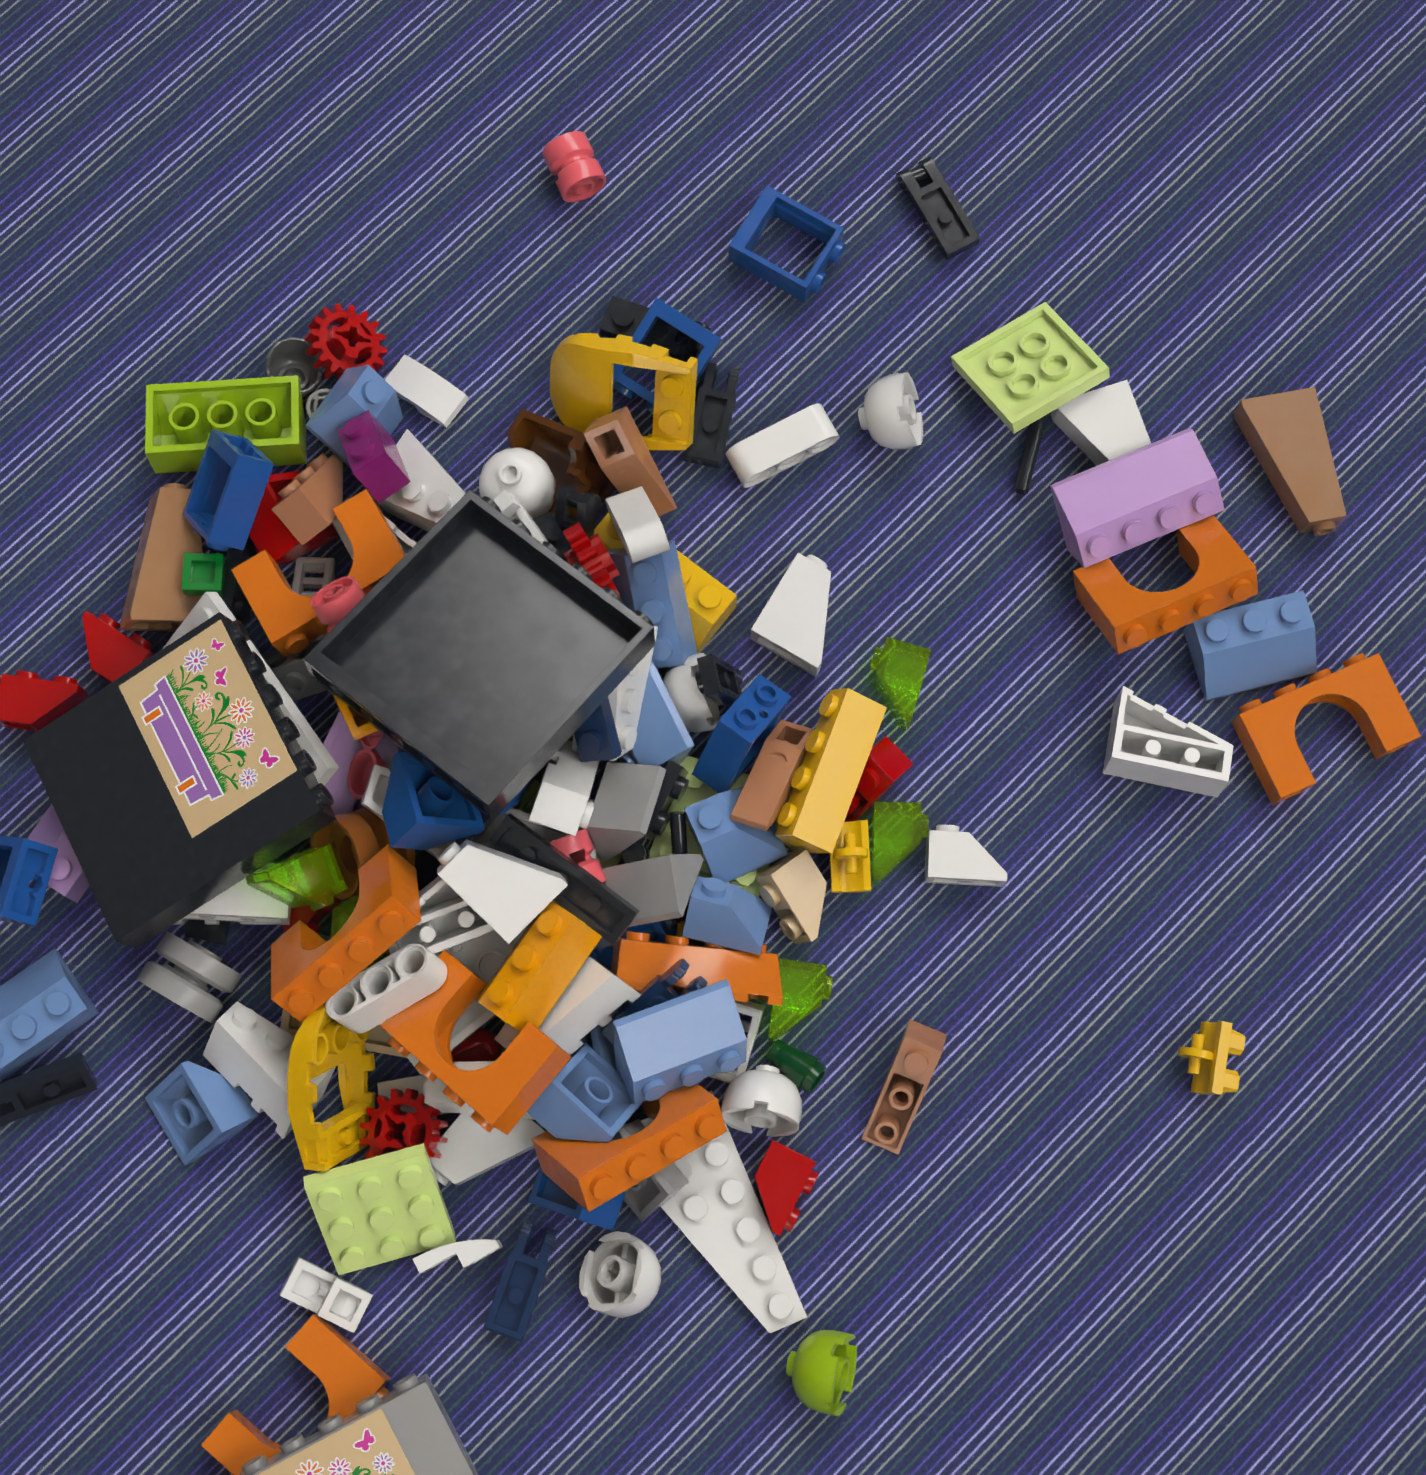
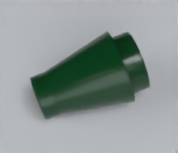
M780 1039L772 1045L766 1055V1059L778 1068L782 1075L789 1078L796 1085L799 1092L803 1090L811 1094L827 1071V1068L821 1064L820 1058L790 1046Z

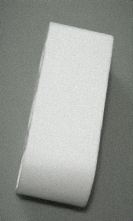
M814 404L736 443L729 448L725 455L743 487L748 488L829 448L839 439V435L822 405Z
M642 486L605 499L613 526L632 563L670 550L660 518Z
M408 944L354 977L326 1001V1012L332 1019L350 1031L362 1034L438 990L446 980L447 966L444 961L421 944Z

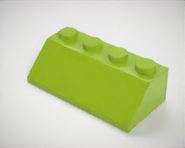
M298 375L146 385L145 454L155 474L198 471L212 429L247 438L274 463V466L307 464L306 424Z

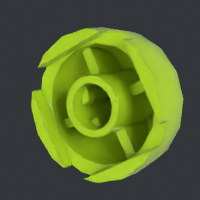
M836 1330L816 1331L800 1343L797 1352H790L786 1373L788 1376H792V1387L799 1401L809 1409L834 1416H840L847 1404L839 1401L843 1391L851 1392L856 1371L857 1346L849 1345V1342L855 1339L854 1334Z

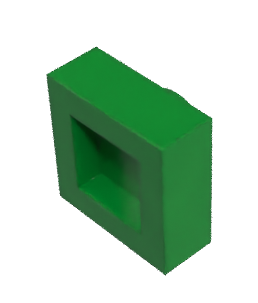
M184 553L183 594L204 595L205 592H217L219 596H223L224 554Z

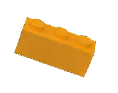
M551 901L531 921L476 1000L520 1032L528 1022L539 1028L602 936L579 918Z

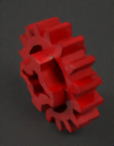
M336 303L331 310L326 307L323 308L309 323L310 331L305 335L304 340L312 344L306 350V354L316 355L317 360L313 367L320 368L323 366L326 369L324 375L326 379L334 374L337 375V380H339L346 368L370 365L377 372L384 365L385 362L382 358L388 353V349L380 346V344L386 339V335L376 333L375 329L378 327L379 322L369 323L366 320L368 317L366 310L358 315L355 314L354 305L350 304L343 311L341 305ZM362 359L366 360L364 363L354 365V362L360 363Z
M579 522L562 531L571 546V549L563 553L567 562L571 566L574 564L580 565L589 573L595 584L602 589L604 587L612 589L620 597L612 581L620 573L598 534L588 538Z
M409 1088L404 1093L399 1089H391L390 1098L382 1095L376 1097L380 1106L378 1109L367 1107L366 1112L372 1118L370 1122L360 1124L362 1129L368 1130V1136L360 1140V1144L368 1145L371 1148L365 1155L366 1159L422 1143L425 1145L429 1158H441L442 1154L436 1147L438 1143H447L448 1139L440 1135V1129L448 1126L447 1121L437 1120L436 1116L441 1111L424 1103L425 1097L423 1093L418 1095V1090ZM411 1106L415 1108L417 1111L415 1113L409 1112L407 1114L406 1111H402L400 1107Z

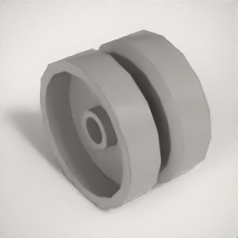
M166 930L156 949L159 955L174 963V967L168 964L162 966L155 961H147L136 979L210 1023H214L223 1008V1004L219 998L208 992L207 984L224 993L233 992L242 974L221 962L223 958L190 940L187 943Z

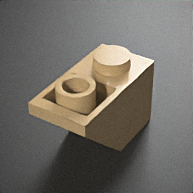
M807 849L788 853V856L778 860L755 877L760 886L759 893L767 905L773 907L781 920L779 922L781 930L795 944L812 942L818 938L827 884Z

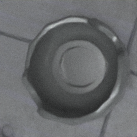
M288 337L277 341L268 352L265 363L266 377L298 375L302 398L315 392L321 383L323 369L322 366L320 368L313 367L317 360L316 355L306 354V350L311 346V343L295 337Z

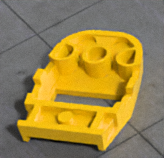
M578 333L570 335L560 342L550 362V396L555 412L565 426L584 433L593 420L612 412L615 363L656 370L652 434L642 436L648 450H686L693 443L697 358L690 357L687 362L669 357V349L655 344L649 347L633 342V337L620 334L616 338H600L598 333Z
M326 1002L316 1011L309 1014L298 1029L291 1046L287 1073L288 1114L305 1170L326 1172L368 1146L360 1144V1140L368 1136V1130L362 1129L360 1124L369 1122V1115L366 1112L367 1107L375 1108V1092L368 1091V1071L375 1070L374 1053H366L365 1041L371 1031L369 1030L362 1034L350 1031L327 1014ZM337 1066L344 1110L322 1123L315 1122L312 1103L318 1101L317 1084L310 1083V1080Z

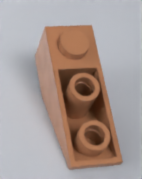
M627 406L593 420L584 432V436L600 468L619 493L642 486L658 516L677 509Z
M322 453L310 462L302 472L292 479V482L278 492L282 500L272 508L273 512L301 545H304L329 526L337 518L333 508L343 503V461L335 454L327 458Z
M781 719L766 738L732 810L730 820L745 824L751 828H758L764 831L769 829L778 817L782 806L788 802L793 789L791 786L793 775L803 763L807 752L805 749L807 738L815 729Z
M911 1019L909 1020L862 1135V1140L899 1154L941 1057L947 1034Z

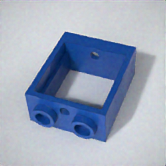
M767 185L730 242L729 261L797 299L806 302L811 292L817 294L827 278V274L824 272L830 262L836 264L842 256L846 244L842 242L844 228ZM773 216L782 219L826 244L804 280L751 252Z
M656 297L632 336L633 342L642 344L656 320L660 318L701 344L704 348L697 358V383L723 340ZM615 364L613 379L616 382L613 388L630 399L633 398L635 393L648 401L644 408L653 413L654 393L624 375L628 366Z
M212 429L182 515L191 523L193 530L202 535L206 540V545L220 551H228L229 547L244 550L274 463L247 438Z
M759 674L718 721L692 775L717 793L728 791L759 755L766 738L775 728L791 696Z
M0 835V921L36 926L58 848L26 838ZM33 879L35 885L33 888H30L29 882Z

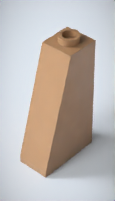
M1312 387L1242 399L1233 412L1234 419L1300 533L1313 531L1314 536L1326 535L1336 531V527L1347 515L1316 388Z
M165 484L149 500L120 621L121 630L176 632L203 596L184 595L182 592L184 553H203L201 534L195 532L191 523L182 515L191 489L185 488L183 484Z

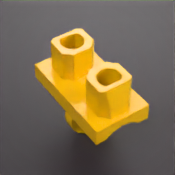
M868 820L843 823L834 850L830 854L831 893L871 892Z
M1225 1021L1201 1022L1200 1033H1193L1191 1047H1179L1178 1056L1189 1059L1187 1073L1193 1074L1192 1093L1222 1095V1092L1238 1091L1240 1076L1238 1071L1226 1069L1228 1055H1241L1244 1051L1246 1037L1232 1029L1233 1023Z

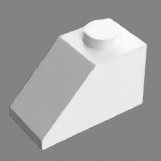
M937 825L936 830H929L926 836L924 883L1003 887L1007 882V872L969 832H959V826Z

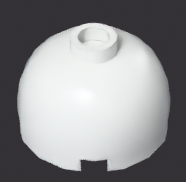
M895 373L878 379L868 389L864 398V407L858 410L861 428L863 430L868 429L873 440L880 446L893 450L913 448L921 445L923 439L921 412L916 413L914 400H919L909 373Z
M521 447L506 448L494 454L484 464L479 476L481 498L486 496L493 500L506 490L518 498L532 519L546 514L552 507L556 480L547 462L534 451Z
M704 653L689 656L685 665L671 666L663 679V683L687 731L694 733L715 729L722 717L719 716L718 706L722 704L702 694L696 683L695 672L699 671L697 658L706 656Z
M758 1065L756 1070H748L736 1076L727 1087L721 1106L724 1122L731 1128L751 1134V1126L769 1128L766 1136H788L797 1133L802 1117V1100L799 1091L789 1078L779 1074L780 1070L770 1065Z
M615 1231L606 1234L599 1239L603 1243L595 1252L589 1250L584 1258L579 1277L581 1295L588 1299V1306L591 1309L602 1314L624 1318L640 1313L651 1304L657 1295L661 1283V1267L656 1254L646 1243L629 1233Z

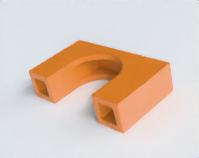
M367 489L333 508V511L353 547V564L348 576L355 577L363 592L367 595L406 553L378 504ZM266 550L261 551L231 569L271 644L284 657L301 652L309 645V642L327 633L329 625L322 624L310 606V600L313 596H303L293 592L279 565Z
M1214 515L1177 529L1179 554L1194 571L1195 575L1186 584L1176 589L1164 592H1149L1135 588L1124 579L1109 558L1086 568L1080 567L1073 570L1077 599L1117 654L1139 647L1148 641L1173 632L1178 628L1208 617L1215 612L1258 594L1256 566Z
M1364 653L1358 654L1342 663L1344 668L1331 673L1329 668L1321 670L1308 677L1310 683L1297 689L1295 683L1275 691L1273 693L1275 699L1262 704L1259 698L1238 708L1241 714L1231 723L1272 805L1304 792L1316 784L1295 738L1296 719L1301 709L1314 703H1330L1349 712L1358 723L1375 759L1408 746L1421 737L1379 653L1368 658L1365 657Z
M388 844L358 869V902L349 919L330 940L326 942L299 920L271 944V1000L299 1022H303L309 1014L316 1011L421 921L416 868Z
M444 950L438 957L447 966L448 973L443 985L435 992L384 1021L381 1027L392 1036L388 1040V1044L404 1057L411 1053L419 1060L415 1065L419 1072L432 1082L439 1078L447 1085L442 1091L447 1097L460 1107L466 1102L475 1110L470 1117L489 1133L495 1127L508 1135L572 1056L544 1032L528 1022L501 1056L493 1063L477 1070L458 1069L453 1061L450 1049L452 1031L458 1019L487 984L461 961Z
M699 1084L689 1087L682 1086L669 1091L654 1101H643L641 1104L644 1113L653 1122L640 1132L618 1140L596 1142L555 1138L548 1131L541 1133L531 1140L542 1172L590 1212L727 1132L717 1097Z
M317 1314L312 1315L285 1346L323 1383L329 1401L327 1419L336 1414H340L344 1418L357 1411L355 1405L363 1399L376 1393L381 1398L389 1393L385 1385L391 1378L326 1319L317 1316ZM238 1410L229 1412L201 1444L206 1451L233 1475L242 1473L241 1467L259 1455L264 1454L266 1459L281 1452L280 1444L273 1442Z

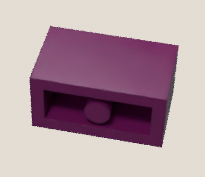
M369 410L359 417L350 419L344 427L337 431L353 474L378 503L411 482L393 438Z

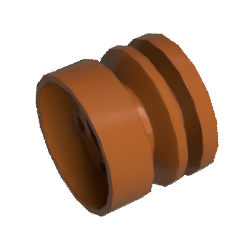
M367 808L356 810L353 813L346 812L335 815L337 818L335 821L311 836V859L315 873L321 885L328 893L341 900L359 895L358 869L387 844L391 847L385 822ZM393 848L414 866L415 849Z

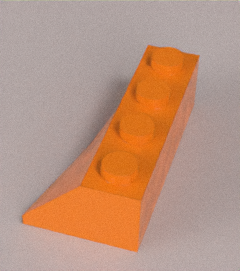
M626 931V938H620L613 946L611 972L634 990H642L658 974L661 976L678 960L684 959L690 966L686 974L672 985L677 992L682 991L698 976H702L707 981V986L727 979L735 1001L748 1002L751 998L762 1000L769 1005L782 1006L783 994L778 954L766 952V944H763L761 954L757 955L704 942V946L690 945L689 938L676 935H665V942L649 941L650 933Z

